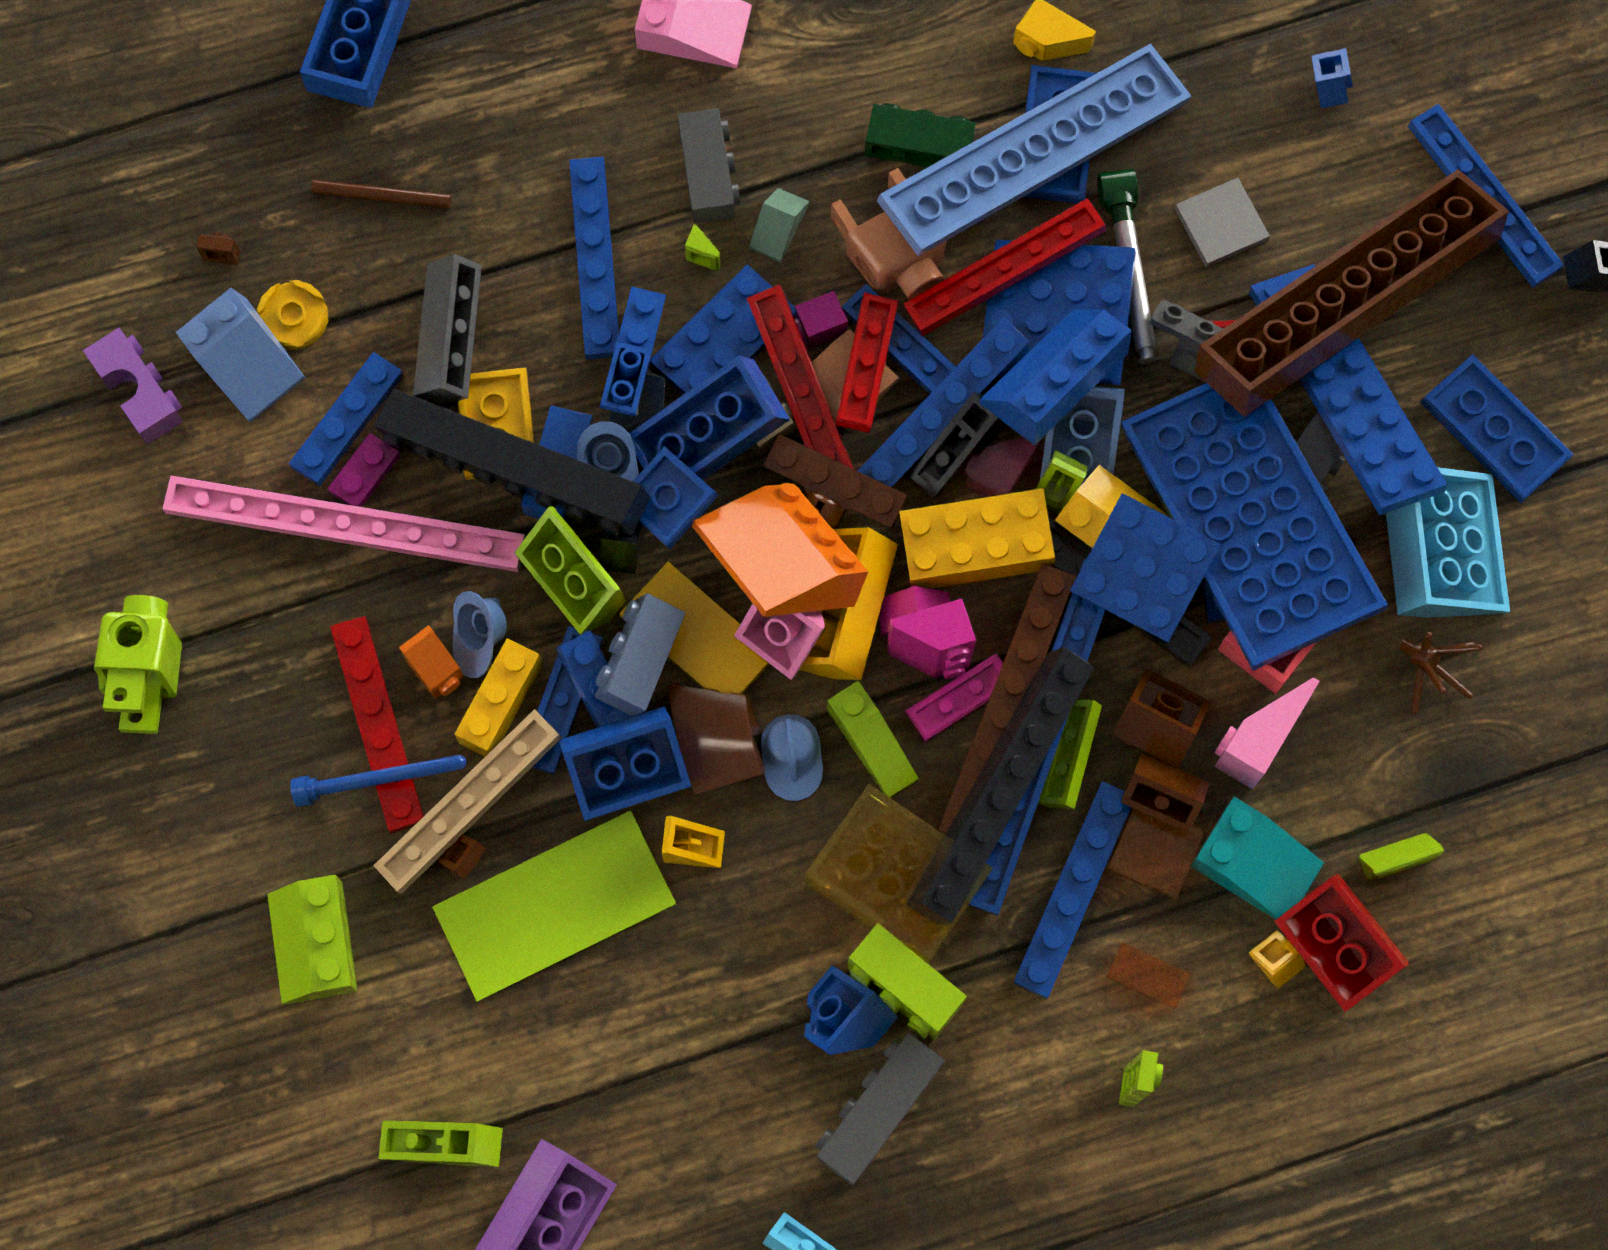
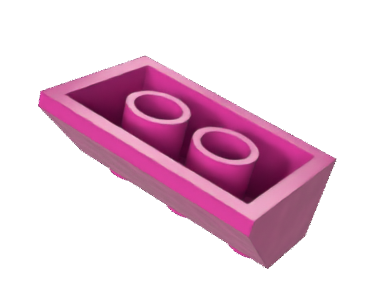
M963 599L890 619L887 641L888 654L933 678L944 676V679L947 680L963 675L965 669L970 666L976 642Z

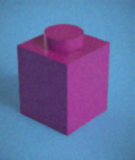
M834 291L795 306V322L808 349L839 338L847 331L848 321Z

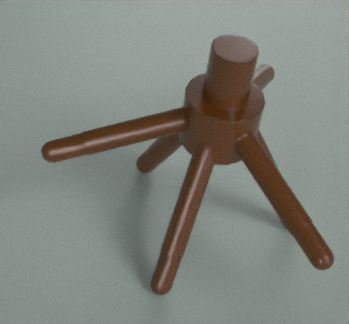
M1427 632L1423 642L1419 644L1408 638L1404 639L1399 649L1411 656V663L1417 666L1411 713L1416 715L1419 710L1424 672H1426L1440 694H1445L1446 688L1437 674L1467 699H1472V692L1438 664L1441 655L1481 651L1483 649L1481 644L1468 641L1449 646L1433 647L1430 645L1433 636L1431 632Z

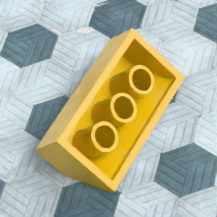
M1098 465L1075 492L1055 519V522L1092 549L1122 493L1166 516L1168 514L1105 468Z
M869 527L833 529L867 569L868 574L855 607L821 610L825 628L799 670L835 680H862L898 544Z

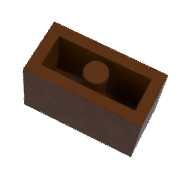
M1141 753L1127 783L1121 803L1186 832H1190L1204 803L1210 783Z

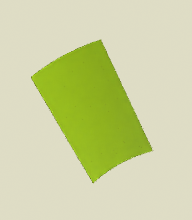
M630 810L432 906L477 1002L675 905L676 902Z

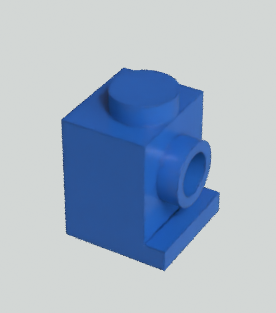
M1346 48L1312 55L1321 108L1349 103L1346 89L1352 88L1353 84Z

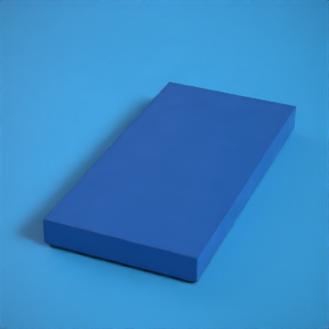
M1031 65L1025 113L1097 73ZM1090 159L1024 197L1080 203L1085 200Z
M1473 354L1431 390L1420 402L1520 503L1574 455Z

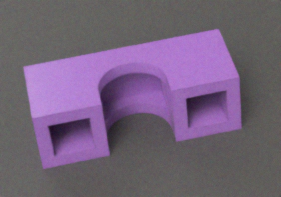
M117 328L83 350L109 390L123 382L130 381L138 384L135 395L120 406L146 445L183 423L177 413L182 408L181 404L171 390L165 393L162 391L158 383L163 381V378L152 362L145 366L139 357L145 352L133 335L126 338L122 330Z

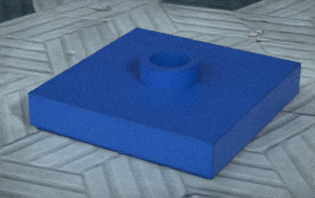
M665 446L633 480V482L640 484L650 496V500L639 522L669 549L692 526L693 521L699 518L719 496Z

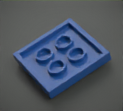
M1122 493L1070 591L1169 643L1221 544Z

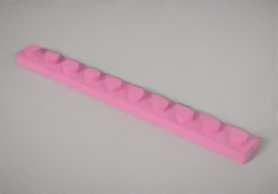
M170 476L163 505L165 514L519 572L521 562L514 552L525 539V535L520 533L177 476Z

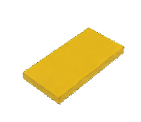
M669 562L632 599L635 601L648 593L685 612L667 658L702 689H715L727 694L731 692L743 694L770 665V663L734 636L740 623ZM626 605L625 608L619 613V616H620L621 618L623 617V613H624V611H625L627 605Z

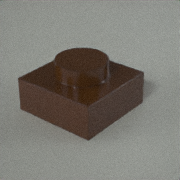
M217 232L211 233V235L199 234L196 248L203 261L238 265L240 251L234 239L226 234Z
M463 834L440 856L437 863L465 880L468 874L477 867L486 848Z

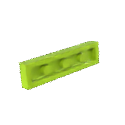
M1142 1050L1124 1067L1119 1105L1135 1107L1154 1092L1155 1088L1160 1087L1163 1064L1157 1063V1052Z

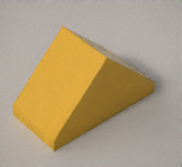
M666 816L662 845L664 863L721 868L725 831L674 816Z

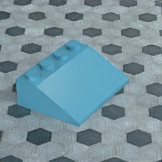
M1437 467L1448 484L1444 493L1386 513L1398 615L1424 618L1509 613L1510 606L1493 474Z

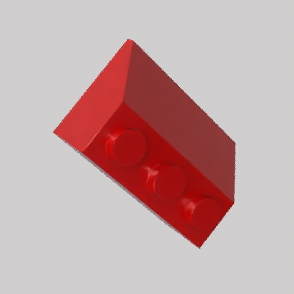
M1339 873L1333 875L1274 921L1344 1012L1348 1011L1409 964Z

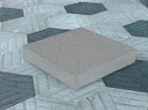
M1239 178L1182 201L1175 206V211L1206 268L1269 240L1270 235Z

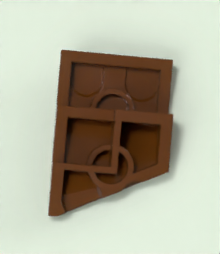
M673 683L668 686L676 735L694 795L752 778L765 772L753 737L760 730L748 695L732 692L729 694L721 693L718 690L709 688L680 686L679 683Z

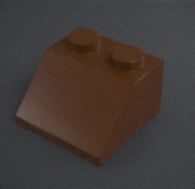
M1146 668L1112 735L1120 738L1124 744L1130 747H1137L1153 755L1155 759L1179 768L1201 726L1211 701Z

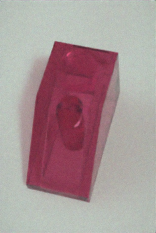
M1020 438L985 447L980 457L975 454L972 456L964 471L968 475L966 488L984 498L1012 493L1038 451L1040 441L1033 445L1027 439Z

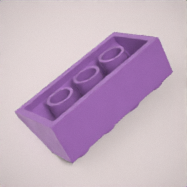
M541 1139L475 1250H579L617 1184L563 1150Z

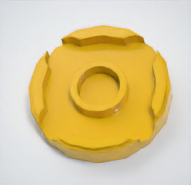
M292 280L281 285L278 283L270 287L261 297L257 307L259 316L286 350L303 349L314 344L324 334L328 324V308L321 293L311 284L299 280Z

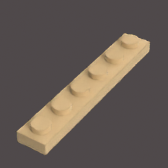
M534 709L373 866L397 892L402 894L562 737Z

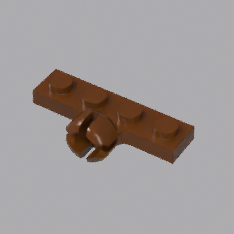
M778 434L763 465L801 484L805 488V497L818 510L819 514L832 529L838 527L844 513L848 510H855L893 529L900 516L899 511L903 510L909 497L781 434Z

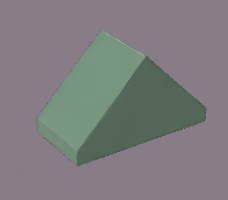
M777 188L762 205L749 250L781 263L810 201Z

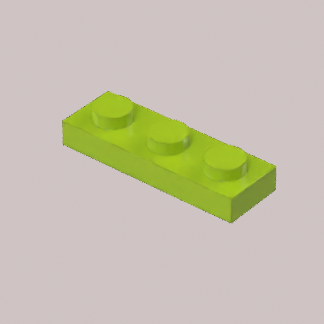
M1077 699L1072 707L1040 795L1039 804L1047 808L1075 809L1102 705L1096 701Z

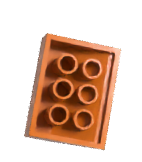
M794 483L763 486L695 519L692 524L697 534L763 617L855 607L868 574L867 569L857 559L856 555L851 552Z

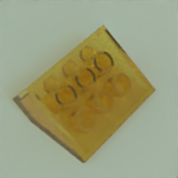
M868 784L805 873L804 884L872 930L879 923L927 964H930L993 868L985 863L953 923L936 925L908 907L906 903L945 835Z

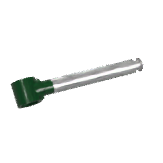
M1134 169L1098 173L1097 191L1101 207L1105 208V211L1112 215L1117 247L1136 248L1129 317L1135 351L1140 353V359L1137 362L1139 364H1151L1156 362L1158 357L1154 356V350L1157 347L1153 325L1149 323L1151 313L1132 212L1138 203L1136 173Z

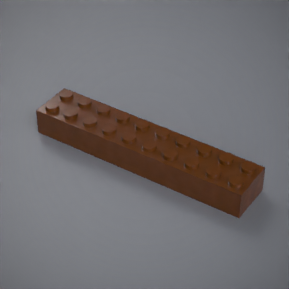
M1457 169L1200 344L1195 373L1242 416H1247L1501 239L1509 211Z

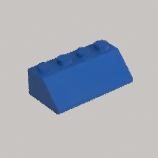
M1073 309L980 399V404L1035 445L1128 354L1132 330L1103 309Z

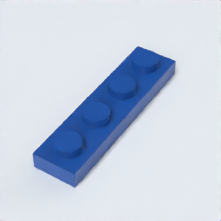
M867 284L842 306L845 316L855 325L857 324L864 292L878 295ZM896 312L887 355L926 392L931 394L956 366Z
M373 352L289 462L290 467L320 487L392 392L393 388L404 376L402 370Z
M568 626L562 644L580 636L574 627ZM593 634L601 650L604 639L602 636ZM558 654L537 712L562 737L561 739L569 737L582 699ZM559 741L532 767L533 769L555 776L563 755Z

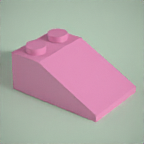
M642 0L635 26L637 49L737 69L752 5L742 0Z
M1314 677L1244 719L1238 729L1231 726L1214 752L1220 756L1214 767L1253 789L1266 773L1320 681Z

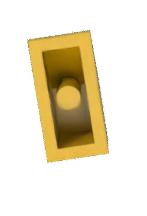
M1035 0L1017 25L1013 44L1024 55L1034 56L1041 61L1088 53L1093 47L1096 31L1046 1Z

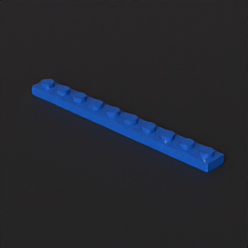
M1072 592L1052 651L1066 647L1087 662L1105 609ZM1067 718L966 897L964 905L995 916L999 915Z

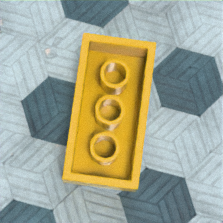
M1043 488L899 511L911 587L919 586L933 589L1039 572L1042 563L1055 568V554Z

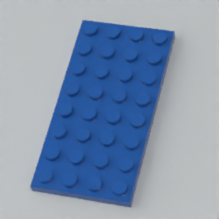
M1206 383L1121 422V429L1168 516L1221 544L1203 580L1252 671L1387 610L1388 604L1271 399L1244 417Z

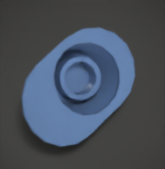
M600 421L590 425L582 432L577 443V458L579 461L633 481L639 475L634 443L631 435L622 426L614 422Z
M465 591L456 597L453 605V656L463 675L469 678H479L487 672L491 665L493 647L504 638L507 632V621L499 599L493 597L482 599L480 595L472 591Z
M786 714L775 718L766 726L761 740L763 765L765 768L764 774L767 784L775 795L785 800L799 801L808 798L818 789L823 775L821 747L817 730L809 720L799 715Z

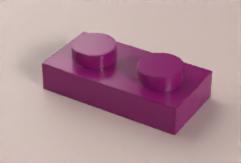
M369 433L327 490L346 505L363 507L400 458L399 451Z

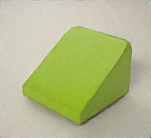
M693 225L685 244L687 261L719 271L721 266L720 252L698 226Z

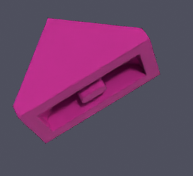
M912 586L885 596L878 617L881 636L889 634L890 619L950 602L949 592Z

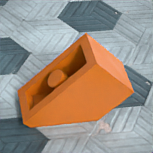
M429 625L399 647L408 666L434 699L441 694L447 696L459 687L461 683L459 680L464 677L462 671Z

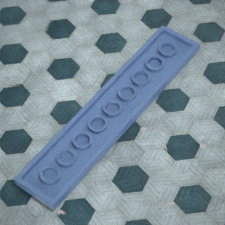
M1150 43L879 195L877 202L917 256H920L1188 103L1191 95Z

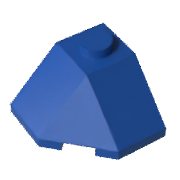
M832 965L808 993L807 1006L811 1010L810 1023L805 1024L804 1037L829 1055L873 1047L888 1031L898 1016L875 992Z

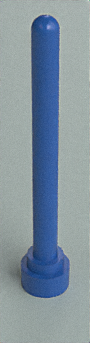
M455 755L321 781L309 776L292 778L290 785L291 795L296 807L313 805L315 800L320 799L321 795L461 770L466 766L467 761L464 756Z

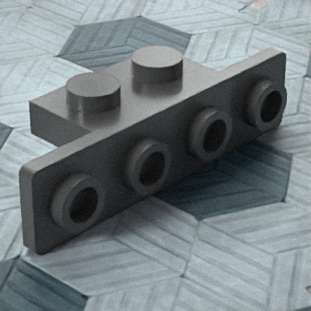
M1161 300L1149 323L1180 339L1169 364L1204 381L1195 373L1199 345L1223 328L1183 309L1177 304Z

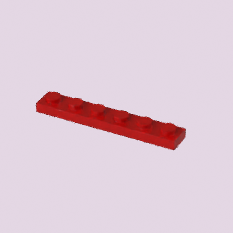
M1087 198L903 303L905 310L923 337L1106 232V225Z
M776 285L748 297L747 301L804 445L854 469L838 427L835 425L834 417L782 286Z
M366 616L330 626L371 771L409 764ZM414 779L375 785L390 834L412 828L424 817Z

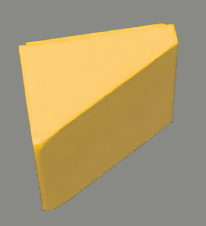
M1278 930L1249 952L1251 958L1277 988L1283 986L1303 970L1306 965L1304 959L1291 942Z

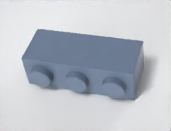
M648 593L635 601L631 600L623 613L622 619L626 621L621 633L618 632L611 642L609 652L612 653L609 664L608 666L604 665L597 676L595 684L599 688L595 698L631 716H636L646 711L685 612Z

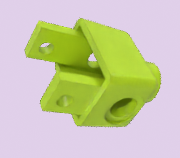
M148 595L127 596L124 598L122 613L109 612L101 620L94 670L98 675L99 690L102 694H105L103 709L105 712H121L119 730L123 733L158 734L162 697L173 698L177 696L182 642L167 619L168 603L158 597ZM115 695H123V700L120 702L115 701ZM142 713V719L139 722L133 723L130 721L132 714Z

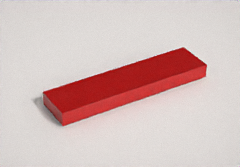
M865 292L863 294L835 425L870 433L898 300Z

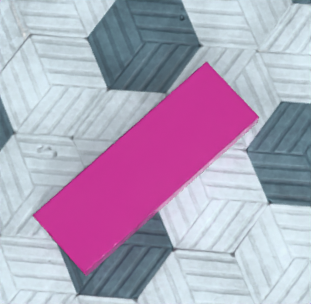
M997 654L992 655L905 711V714L925 743L988 703L1003 665Z

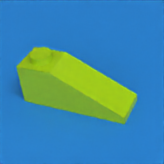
M856 681L827 700V712L888 800L919 780L878 708L859 681Z
M382 1121L378 1159L461 1166L499 1167L503 1128L478 1123Z

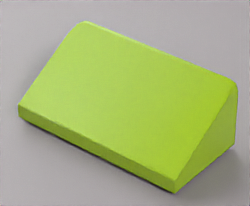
M1425 833L1359 855V861L1367 881H1373L1436 860L1443 854L1444 849L1441 844Z

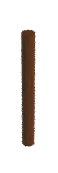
M313 179L311 185V192L316 194L448 209L451 208L452 195L317 179Z

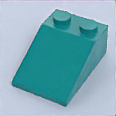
M1233 797L1190 867L1272 918L1277 919L1303 899L1324 862L1267 816L1238 798Z

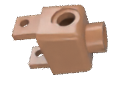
M899 168L889 172V189L906 180ZM841 199L831 204V219L847 243L846 255L878 295H887L900 287L909 301L944 281V277L937 266L944 261L947 240L924 254L917 256L885 212L858 226Z

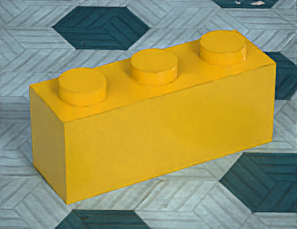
M508 638L506 639L454 734L460 745L486 757L503 740L543 667L540 654Z

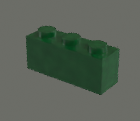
M892 103L873 104L865 141V156L928 168L973 143L976 122H971L962 116H951L950 118L939 116L924 109L916 111L901 109L898 105Z

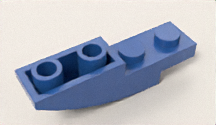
M631 287L600 408L631 416L636 415L665 303V294Z

